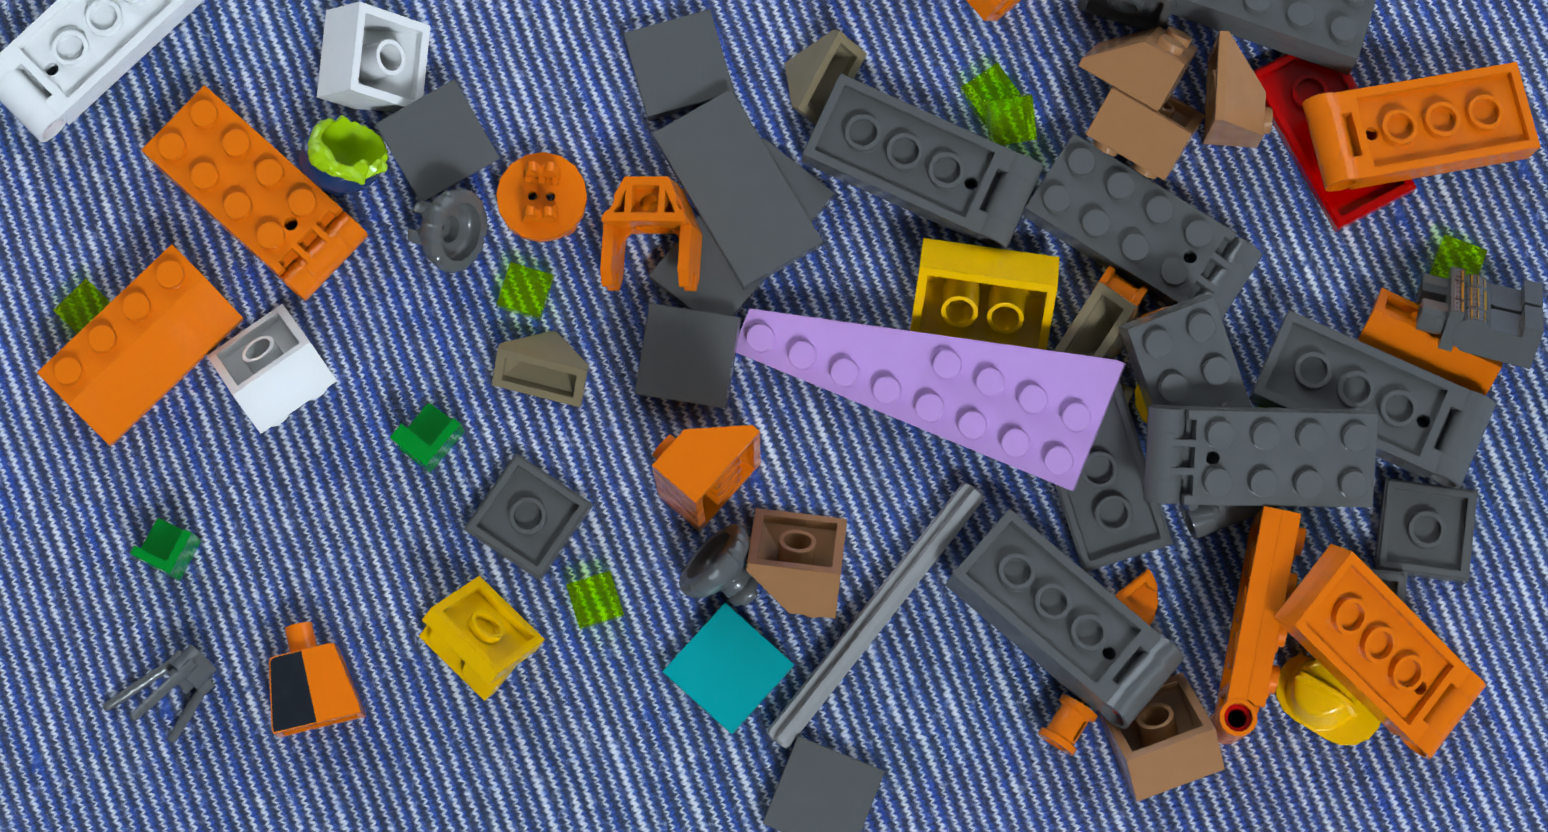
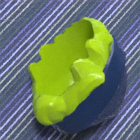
M340 115L335 121L332 118L321 120L313 127L312 132L302 144L299 162L307 177L324 193L343 196L367 189L376 180L379 173L387 171L388 150L382 137L365 125H360L356 121L351 122L347 117Z

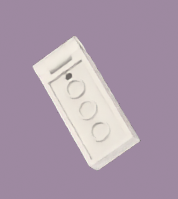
M57 0L0 52V102L40 142H47L56 136L66 123L70 125L204 0ZM58 70V72L55 75L51 76L53 72Z

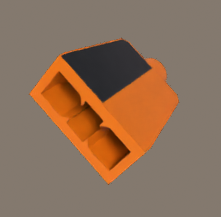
M302 622L285 627L290 653L269 658L271 727L273 734L281 738L366 717L364 706L339 647L335 643L317 646L312 622Z

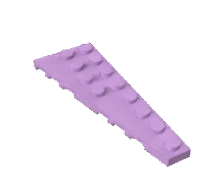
M750 308L739 333L736 350L738 354L1071 491H1074L1126 365V363L1114 359Z

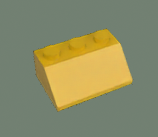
M923 238L910 331L1047 350L1058 288L1060 257Z

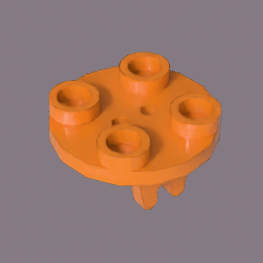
M546 152L528 154L510 164L500 178L496 193L499 214L509 231L523 239L536 242L558 240L563 236H569L574 233L578 223L584 216L588 200L585 181L576 166L562 156ZM531 194H536L537 198L535 200H530L529 196ZM550 194L555 195V199L552 201L547 199V196Z

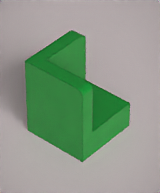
M429 403L408 427L401 423L390 436V439L399 450L428 473H431L463 435L465 430L462 424L455 418L451 420L438 408Z
M157 518L142 547L133 546L129 554L138 561L180 581L202 540L186 529L182 530Z

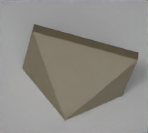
M833 29L785 62L792 108L816 126L840 73L854 79L867 53L840 30Z
M1099 282L1054 351L1114 359L1125 348L1118 326L1135 320L1139 307L1104 283Z
M553 330L500 343L497 349L492 386L581 407L589 365Z

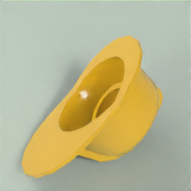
M1301 653L1290 658L1280 669L1276 697L1282 710L1294 721L1324 739L1339 745H1357L1370 739L1379 728L1381 722L1314 657H1306Z

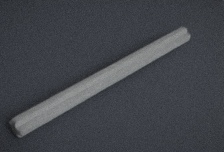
M967 483L959 486L767 729V734L777 744L787 748L793 743L983 502V496L975 487Z

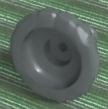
M458 188L443 192L432 203L418 201L414 205L412 212L421 214L423 220L418 230L408 228V240L422 245L427 259L439 270L452 274L466 270L478 258V254L481 253L485 242L484 237L487 234L488 223L483 201L473 191Z
M731 524L723 527L708 538L691 557L680 575V590L692 598H705L722 591L726 596L730 597V602L734 606H747L758 596L757 587L759 583L746 571L745 561L750 547L746 530L740 524Z

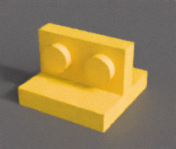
M480 576L431 607L422 619L427 626L419 635L484 701L498 690L519 663L536 652L545 641Z

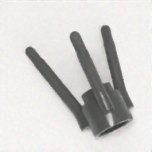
M190 644L183 652L178 649L166 662L105 702L103 709L110 711L168 673L169 678L130 714V719L133 721L138 720L176 685H179L186 693L194 687L196 689L168 737L170 742H176L203 697L215 686L209 678L217 669Z

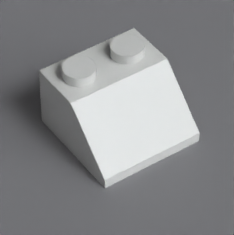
M360 1L326 10L317 98L352 109L397 112L420 99L424 94L430 25Z
M283 304L207 355L233 397L260 434L270 427L283 423L290 413L306 402L319 398L329 386L337 381Z

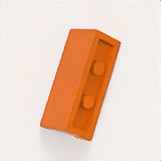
M1381 288L1374 301L1369 318L1357 340L1466 389L1486 396L1500 372L1503 362L1465 353L1455 345L1452 351L1439 349L1438 334L1416 329V317L1420 305Z

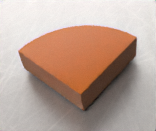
M1148 568L1114 596L1150 626L1158 607V588L1156 580Z

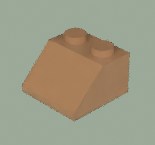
M1158 26L1098 42L1081 59L1078 66L1158 112L1172 96L1198 48L1190 44L1192 41L1191 37L1183 31L1168 26L1166 30Z
M1113 86L1087 130L1086 135L1094 139L1093 144L1100 151L1111 156L1120 154L1134 162L1132 167L1141 175L1150 179H1156L1158 176L1165 181L1198 130L1205 115L1173 96L1157 112Z
M1183 672L1169 677L1126 729L1113 725L1100 713L1099 709L1097 710L1120 771L1137 802L1225 769L1216 728Z

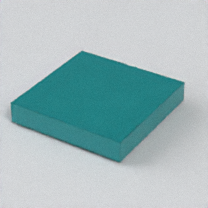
M724 603L662 672L726 731L733 735L791 671L794 664L729 605Z

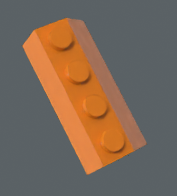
M171 244L55 354L37 374L109 446H112L234 330L244 318Z
M753 425L684 429L677 438L671 434L668 435L652 454V457L656 459L652 469L658 496L695 529L701 532L761 464L760 431Z

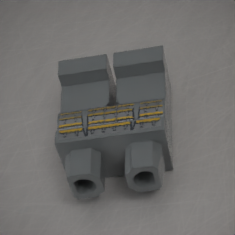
M1451 266L1447 279L1423 274L1416 295V304L1420 305L1416 317L1417 330L1438 334L1439 349L1452 351L1455 345L1465 353L1527 369L1531 368L1544 333L1542 283L1524 280L1521 290L1491 284L1485 277L1480 275H1465V269Z

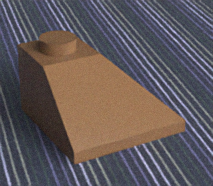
M1219 31L1209 53L1207 63L1203 144L1257 148L1264 134H1270L1273 109L1272 107H1265L1266 91L1230 32Z
M755 508L746 571L788 613L805 615L811 618L824 617L835 619L847 519Z

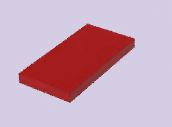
M1288 54L1254 70L1255 75L1266 91L1265 107H1272L1273 109L1272 124L1335 232L1415 191L1417 187L1412 179L1352 190L1347 188L1330 192L1324 189L1302 103L1306 99L1322 93L1359 89L1351 74L1346 75Z

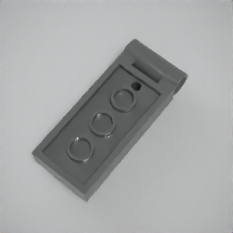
M1175 0L1171 14L1219 31H1229L1233 36L1349 75L1358 60L1376 0Z
M841 73L806 145L801 160L802 163L963 236L972 240L976 238L990 247L1007 249L1043 170V166L1029 156L1010 150ZM972 183L975 189L969 190L964 184Z
M1076 134L1072 135L1030 199L1023 215L1027 220L1103 267L1113 266L1116 268L1115 274L1136 287L1140 288L1144 285L1149 289L1147 294L1166 306L1178 304L1201 294L1214 296L1222 319L1262 258L1260 250L1248 241L1236 237V232L1112 156L1100 151ZM1190 257L1194 263H1186L1183 258Z
M1201 294L1118 326L1147 411L1150 405L1252 407L1214 296ZM1210 452L1206 456V461L1210 458ZM1179 503L1186 527L1194 539L1254 517L1263 508V506L1183 505ZM1267 506V507L1277 508V507H1279V506Z
M1290 310L1282 320L1249 395L1250 401L1266 408L1357 409L1378 414L1376 457L1423 478L1428 476L1433 481L1454 489L1461 488L1496 406L1492 399L1483 394L1466 389ZM1417 420L1423 421L1425 428L1419 427Z
M1148 406L1143 500L1151 503H1181L1183 505L1372 508L1378 414L1357 409ZM1210 452V458L1206 461V456Z
M1011 509L1004 514L945 584V586L1094 712L1099 709L1100 713L1110 723L1122 729L1129 727L1184 659L1182 652L1174 643L1161 636Z

